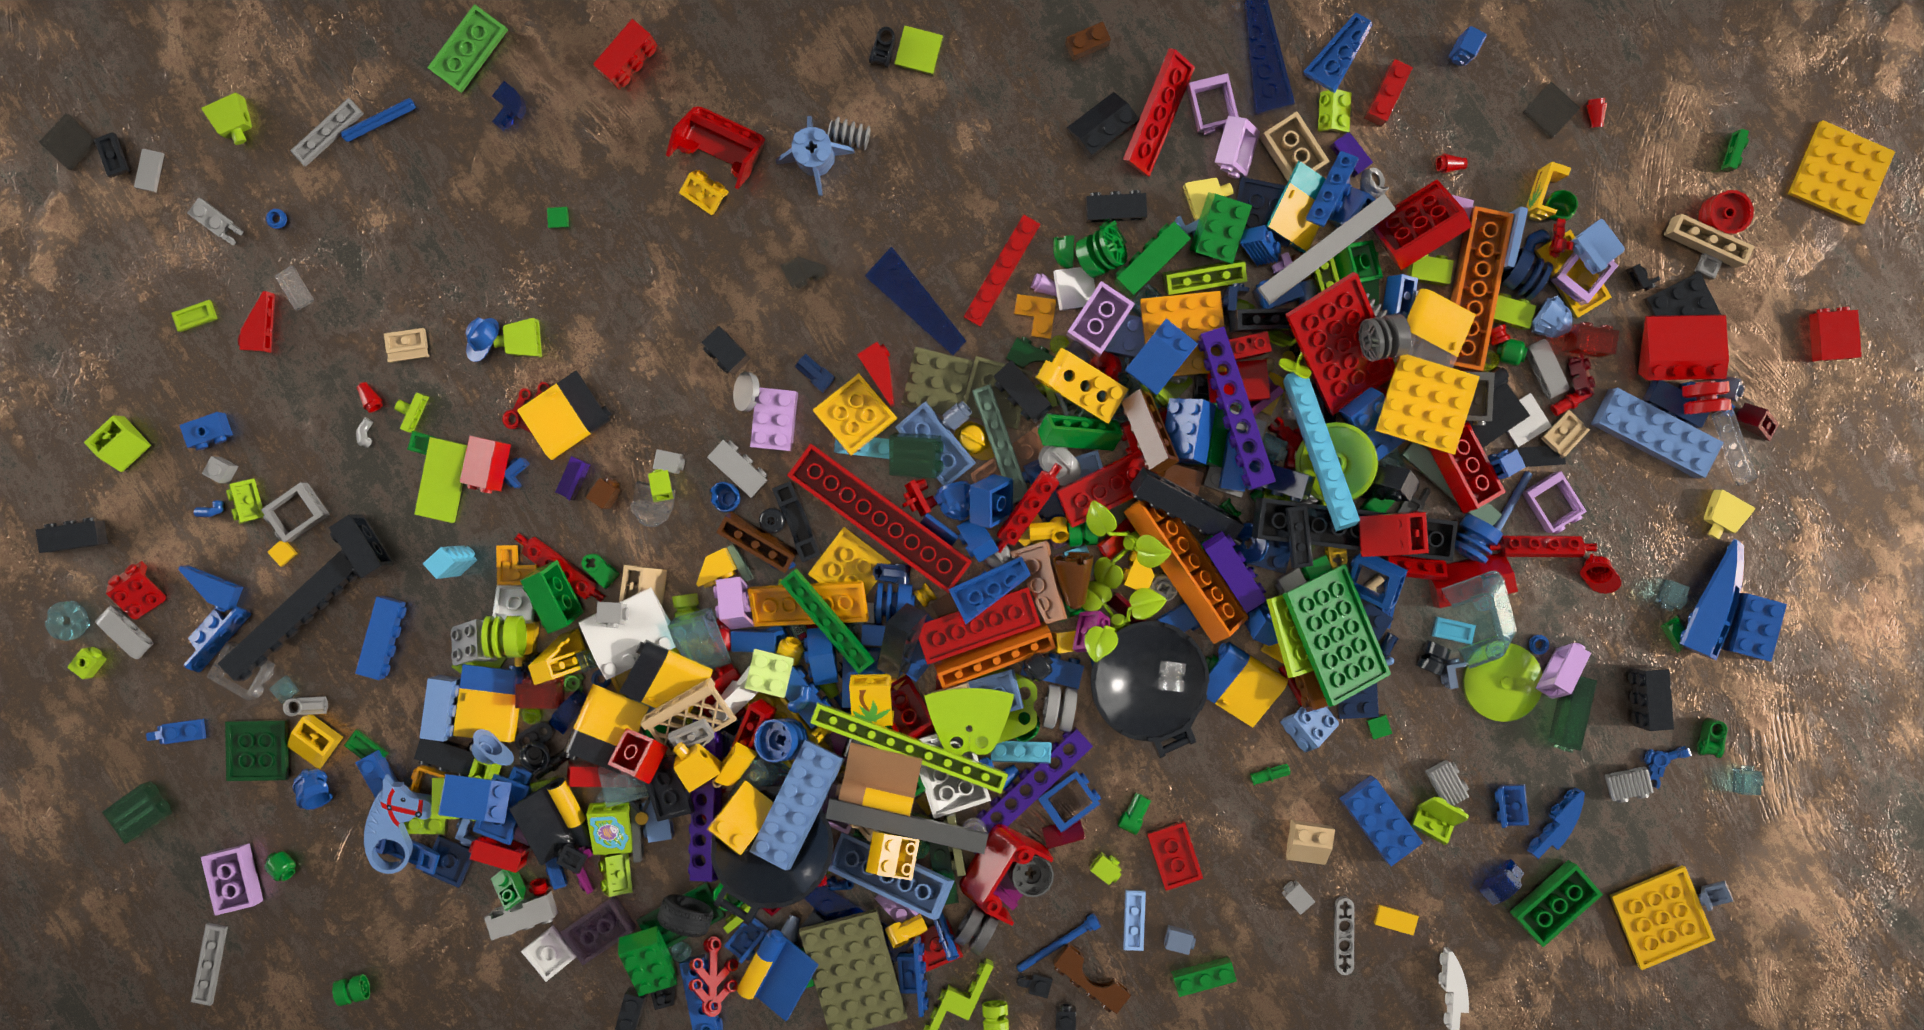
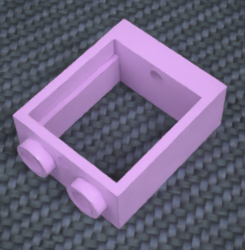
M1228 73L1188 84L1187 92L1198 133L1203 132L1204 135L1216 132L1215 129L1223 128L1224 130L1227 119L1203 125L1196 93L1222 87L1229 116L1239 117Z
M1228 116L1215 159V163L1221 167L1220 170L1228 173L1229 177L1239 179L1240 176L1247 177L1260 131L1247 118Z
M1575 252L1570 255L1550 281L1578 304H1587L1618 267L1614 259L1607 264L1606 270L1588 292L1566 275L1580 258Z
M1561 471L1551 473L1522 493L1546 533L1557 534L1563 531L1566 524L1582 519L1581 515L1587 512ZM1557 484L1571 506L1572 511L1551 524L1534 497Z
M1571 643L1555 648L1536 689L1552 699L1572 694L1591 653L1585 650V647L1579 643Z

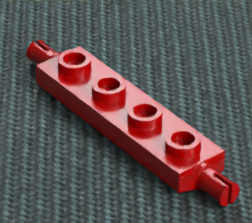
M1055 463L1049 472L1041 471L998 531L997 536L1000 541L997 543L999 549L997 552L1001 553L1007 544L1015 546L1060 484L1056 475L1062 469L1061 465Z
M520 533L517 534L514 540L523 545L521 554L539 567L558 560L569 584L576 594L585 600L590 596H593L599 602L604 600L606 596L597 590L598 583L535 536L528 540Z
M1502 536L1500 543L1496 546L1488 544V548L1491 551H1501L1503 557L1583 558L1585 551L1596 552L1597 544L1584 543L1582 536Z

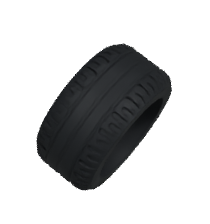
M671 894L662 900L657 919L662 927L673 933L687 937H702L709 930L713 911L709 905L698 899L685 895Z

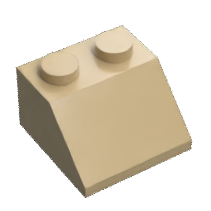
M1291 820L1286 860L1326 865L1333 848L1335 829L1330 825Z

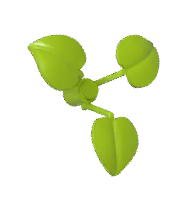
M1268 331L1270 342L1278 346H1293L1297 342L1296 338L1293 339L1280 331ZM1302 352L1296 362L1286 358L1280 359L1279 365L1284 370L1295 373V375L1304 379H1308L1311 376V370L1306 366L1300 365L1303 357Z
M1097 501L1091 502L1086 517L1087 526L1090 531L1097 536H1104L1106 533L1109 536H1125L1123 541L1125 550L1112 562L1107 557H1101L1096 561L1094 565L1096 581L1103 582L1110 589L1118 588L1123 583L1124 574L1122 569L1115 565V563L1130 550L1138 552V562L1147 568L1159 566L1170 556L1172 551L1151 535L1140 537L1136 530L1132 533L1129 531L1111 532L1117 527L1115 517L1101 503Z
M1090 581L1086 603L1082 605V608L1088 612L1098 611L1103 605L1111 616L1110 623L1112 626L1106 625L1104 628L1094 626L1086 633L1085 647L1091 659L1097 663L1116 648L1118 644L1116 632L1129 625V622H1131V611L1135 619H1147L1164 606L1167 601L1166 598L1152 589L1141 588L1131 595L1129 600L1131 607L1128 608L1127 616L1125 617L1122 614L1114 615L1106 604L1113 596L1110 587L1103 582Z

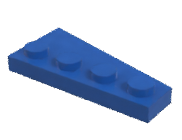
M1355 13L1303 71L1304 75L1335 93L1372 27L1371 20Z
M1021 556L949 589V592L965 624H967L1031 575Z

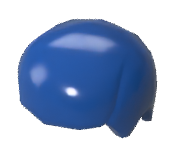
M719 482L710 489L712 495L711 503L718 511L724 513L734 511L739 505L740 492L734 484Z

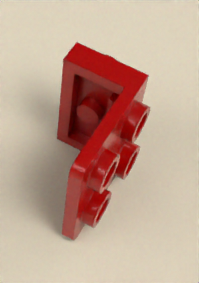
M143 561L136 565L131 564L125 569L124 573L119 576H113L108 581L106 595L132 619L140 618L166 600V595L145 576L147 565Z

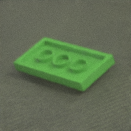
M474 4L427 68L462 93L508 29Z

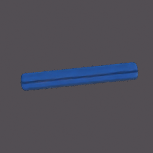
M408 98L343 130L341 135L346 142H349L414 110L416 106L413 100Z

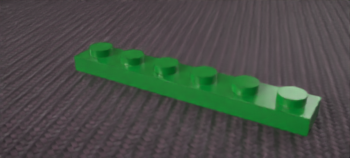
M797 568L780 581L858 674L875 661Z

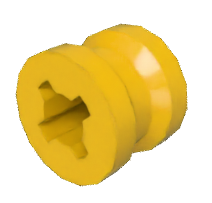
M924 583L920 590L913 592L924 607L928 606V602L937 599V596L927 583Z

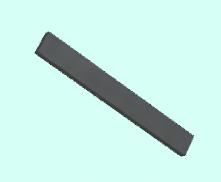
M832 797L829 799L825 817L826 819L981 854L985 852L989 834L912 815L909 817L853 804Z

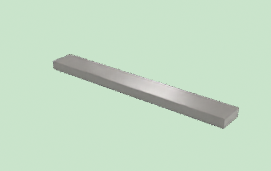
M1382 194L1257 289L1268 304H1272L1396 210L1387 196Z

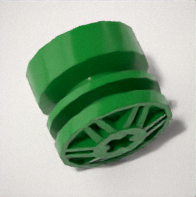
M1106 226L1096 231L1093 235H1087L1076 243L1075 249L1078 261L1083 270L1092 278L1100 277L1108 273L1109 270H1114L1119 266L1125 265L1127 262L1128 254L1125 243L1116 229L1111 226Z

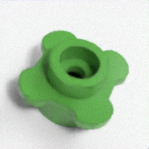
M569 673L564 676L565 692L576 691L581 693L583 691L582 680L584 676L582 674L572 675Z

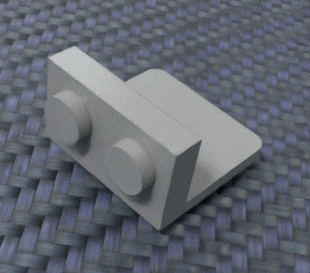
M475 619L452 627L451 657L454 666L475 660L489 662L497 660L495 656L494 658H486L482 650L481 632L484 620Z

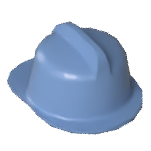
M484 729L477 730L474 733V743L472 744L471 751L478 761L485 764L496 763L504 766L510 765L514 761L512 752L493 733Z

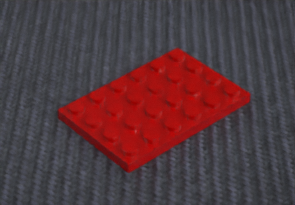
M1352 272L1285 314L1308 368L1311 370L1312 377L1327 411L1332 416L1370 387L1375 389L1392 378L1396 366L1393 358L1388 357L1371 362L1364 356L1359 342L1360 324L1365 319L1375 318V315L1357 273Z

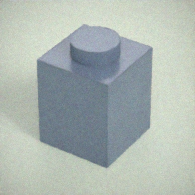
M1168 925L1164 946L1167 950L1189 955L1190 949H1194L1196 938H1194L1190 930Z

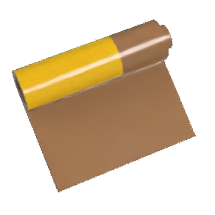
M851 742L842 784L838 783L836 796H839L841 801L910 817L922 759Z

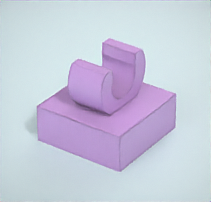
M1289 253L1281 254L1278 259L1279 262L1273 264L1271 268L1273 273H1277L1291 264L1292 260Z

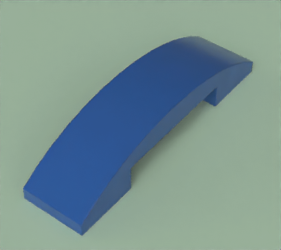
M386 838L379 840L378 844H376L377 853L389 854L401 860L405 857L403 847L396 841L387 840ZM411 840L413 851L408 862L416 865L415 868L435 874L440 854L421 843Z

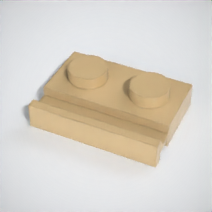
M425 328L384 333L386 353L388 354L387 361L389 363L429 357Z
M1568 410L1541 439L1551 449L1558 452L1561 458H1564L1590 429L1586 428L1583 425L1584 423Z

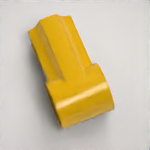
M1054 517L1050 522L1031 523L1029 525V539H1052L1055 543H1064L1069 539L1067 520L1064 517Z
M921 914L905 922L894 923L888 926L885 931L892 947L898 948L908 943L909 939L928 931Z

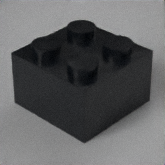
M720 326L702 341V344L705 346L703 350L713 359L717 358L718 362L716 364L727 374L730 372L735 375L751 359Z

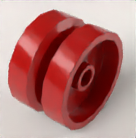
M1727 190L1708 198L1701 205L1698 220L1728 235H1733L1744 231L1751 224L1754 217V207L1746 194L1738 190Z
M1707 381L1695 383V385L1682 386V396L1684 398H1696V401L1686 402L1683 405L1684 415L1732 410L1731 399H1717V395H1724L1730 392L1729 381Z

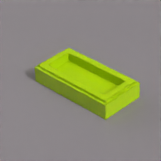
M206 300L171 313L178 332H183L218 319L211 300Z

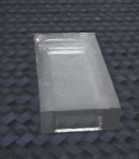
M290 266L275 275L295 310L298 311L314 301L294 266Z

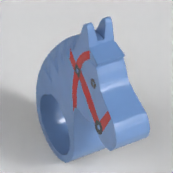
M386 774L383 779V788L372 804L364 830V848L369 863L375 870L385 874L401 871L407 865L412 854L413 844L404 822L412 820L413 817L419 819L430 818L432 806L431 795L413 792L404 785V782H394L389 774ZM386 838L387 840L396 841L403 847L405 857L397 862L385 861L378 855L376 844H378L379 840Z

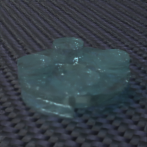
M63 601L54 604L49 608L47 621H45L48 633L53 638L65 641L81 637L90 626L86 610L76 601ZM65 616L70 618V625H64Z

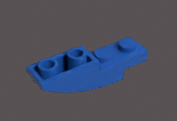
M1578 788L1570 789L1564 795V799L1552 807L1548 817L1553 822L1547 824L1543 828V833L1529 843L1527 851L1532 856L1539 859L1550 847L1559 850L1565 843L1581 814L1585 796L1582 790Z

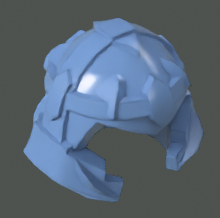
M1558 295L1553 298L1547 297L1540 306L1541 310L1532 320L1531 332L1549 338H1558L1569 333L1572 329V314Z

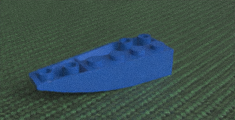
M1733 539L1731 544L1728 545L1723 559L1694 611L1688 617L1689 623L1686 630L1680 636V644L1693 653L1713 660L1718 658L1732 625L1739 602L1744 570V545L1740 541Z

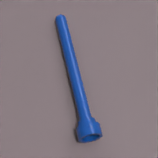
M1094 913L1087 916L1084 924L1018 964L1016 967L1017 971H1024L1086 931H1096L1099 929L1101 924Z

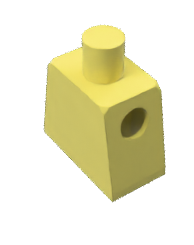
M1217 178L1187 182L1183 186L1194 221L1200 219L1208 192L1225 197L1234 194L1231 183L1220 186Z
M1723 489L1714 490L1704 515V521L1712 525L1708 535L1719 540L1723 532L1736 533L1754 512L1755 508Z

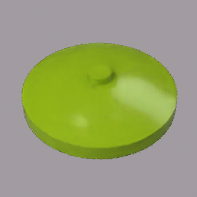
M1339 422L1328 423L1326 426L1352 499L1354 500L1365 493L1375 479L1378 468L1375 446L1363 431L1353 425ZM1303 440L1296 454V471L1315 477L1311 495L1325 502Z
M1495 642L1478 649L1469 658L1462 676L1463 692L1470 706L1480 715L1494 721H1513L1527 715L1537 705L1542 692L1537 690L1536 687L1543 673L1536 658L1525 648L1512 643Z

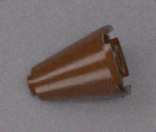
M1069 552V555L1064 557L1063 553L1057 554L1053 557V563L1065 604L1072 609L1081 608L1086 603L1093 555L1090 556V553Z

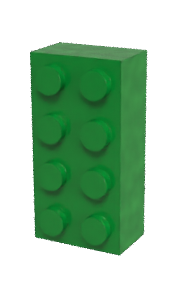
M1175 221L1171 225L1166 223L1156 234L1158 238L1152 237L1142 248L1144 251L1142 253L1138 251L1128 262L1130 265L1128 267L1124 265L1114 276L1116 278L1114 284L1129 300L1191 239Z
M1568 860L1509 913L1536 943L1544 947L1603 894L1577 864Z

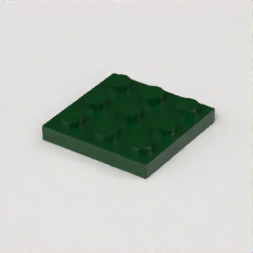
M288 720L226 721V781L288 780Z

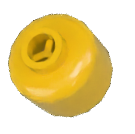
M786 637L780 640L775 654L794 658L793 666H796L800 662L804 648L799 639Z

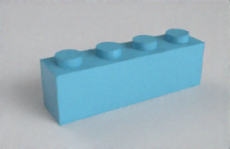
M469 546L440 547L423 565L436 579L461 576L477 559L474 557L475 552Z

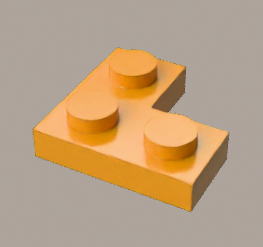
M1017 294L1014 315L1034 317L1031 337L1051 340L1056 299Z
M518 545L496 546L497 585H522L520 580L538 568V565H518Z

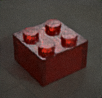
M1591 322L1573 324L1572 329L1564 336L1562 352L1573 354L1581 352L1585 356L1597 358L1616 355L1620 331L1613 330V326L1609 325L1595 327Z
M527 677V679H522V682L515 684V708L556 709L565 705L564 681H559V677L534 685L533 680Z

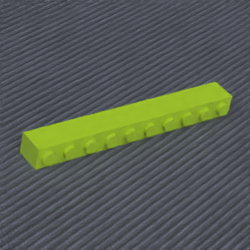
M817 702L810 720L811 724L873 747L921 758L922 765L1000 794L1008 777L1005 771Z

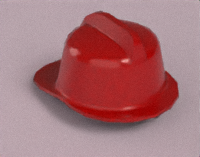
M1592 553L1580 569L1581 577L1593 591L1608 594L1617 591L1621 586L1620 576L1606 557L1595 556Z

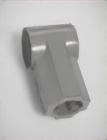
M326 696L295 697L286 700L283 704V711L288 716L326 714L328 709ZM293 702H296L299 706L297 712L292 709Z

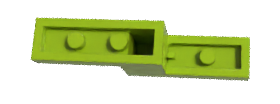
M986 958L984 964H979L976 971L978 977L976 981L972 980L968 988L970 994L949 984L946 990L942 988L938 997L940 1003L938 1007H933L929 1017L932 1020L929 1025H925L923 1030H938L947 1011L969 1021L994 967L993 961Z

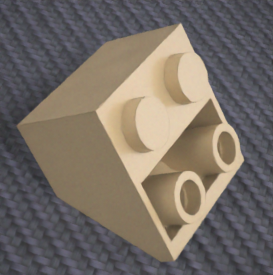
M630 564L624 565L619 602L651 587L663 607L668 570Z

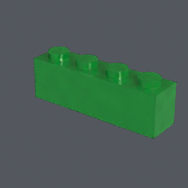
M1046 414L1038 429L1043 446L1114 451L1123 435L1117 420H1111L1109 424H1106L1098 418Z

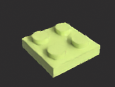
M754 649L745 689L785 698L794 658Z

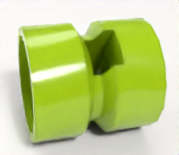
M698 593L672 596L673 607L677 609L674 613L675 624L701 621L700 610L696 608L699 605Z
M991 1000L982 1003L983 1017L986 1018L983 1020V1029L1009 1030V1022L1006 1018L1008 1015L1007 1002Z

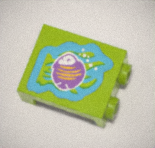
M628 801L589 804L586 815L593 855L627 854L633 852L629 818L631 806Z

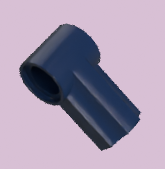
M807 354L802 356L795 365L797 370L809 378L810 382L822 393L836 379Z
M877 563L873 568L875 580L892 582V584L898 585L910 583V565Z

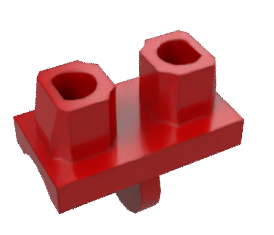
M914 479L904 485L907 493L903 494L907 502L902 504L903 508L909 505L912 512L917 510L920 516L931 512V509L937 505L933 495L924 498L922 491L928 489L925 479L917 481Z

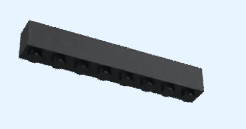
M339 551L217 664L234 681L241 682L251 677L252 671L257 666L260 667L268 660L267 657L272 652L279 651L283 647L282 643L287 638L294 637L301 625L309 623L314 618V613L318 610H323L333 596H338L344 590L343 587L348 582L351 583L358 578L352 570L353 565L350 560H347Z

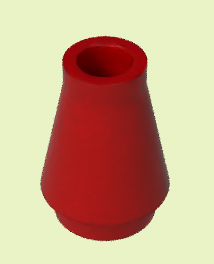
M1605 98L1588 100V105L1586 106L1591 121V128L1604 127L1607 107Z
M1445 153L1439 155L1436 159V170L1442 174L1465 170L1468 165L1467 158Z
M367 382L360 383L356 387L363 408L369 413L375 412L383 406L381 403L382 399Z

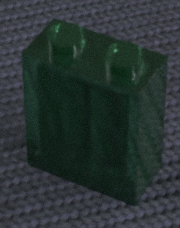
M894 433L890 435L889 475L936 478L941 475L944 466L943 461H941V453L944 449L941 435Z
M150 781L140 784L102 811L124 844L135 841L173 814L169 803L162 799L158 788Z

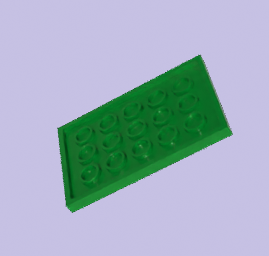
M1346 564L1339 565L1282 594L1328 707L1337 705L1391 675Z

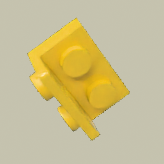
M695 170L688 174L679 193L710 215H713L723 197L727 196L729 191L725 189L723 184L710 179L704 171Z

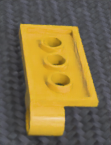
M1063 348L1059 349L1053 362L1045 361L1036 376L1040 383L1106 424H1109L1129 390ZM1066 370H1070L1073 373L1070 381L1064 379ZM1084 380L1089 383V389L1085 392L1080 388V384ZM1102 390L1106 396L1102 402H1099L1097 400V393Z

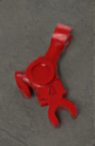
M1557 218V223L1553 224L1554 236L1549 247V255L1553 258L1559 257L1560 253H1564L1565 249H1573L1574 242H1569L1564 238L1566 219Z
M1277 417L1274 421L1278 424V427L1271 423L1268 426V430L1272 433H1277L1276 437L1284 443L1286 450H1288L1284 468L1292 470V468L1295 469V453L1298 451L1303 437L1299 428L1292 431L1289 426H1284V422L1280 417Z

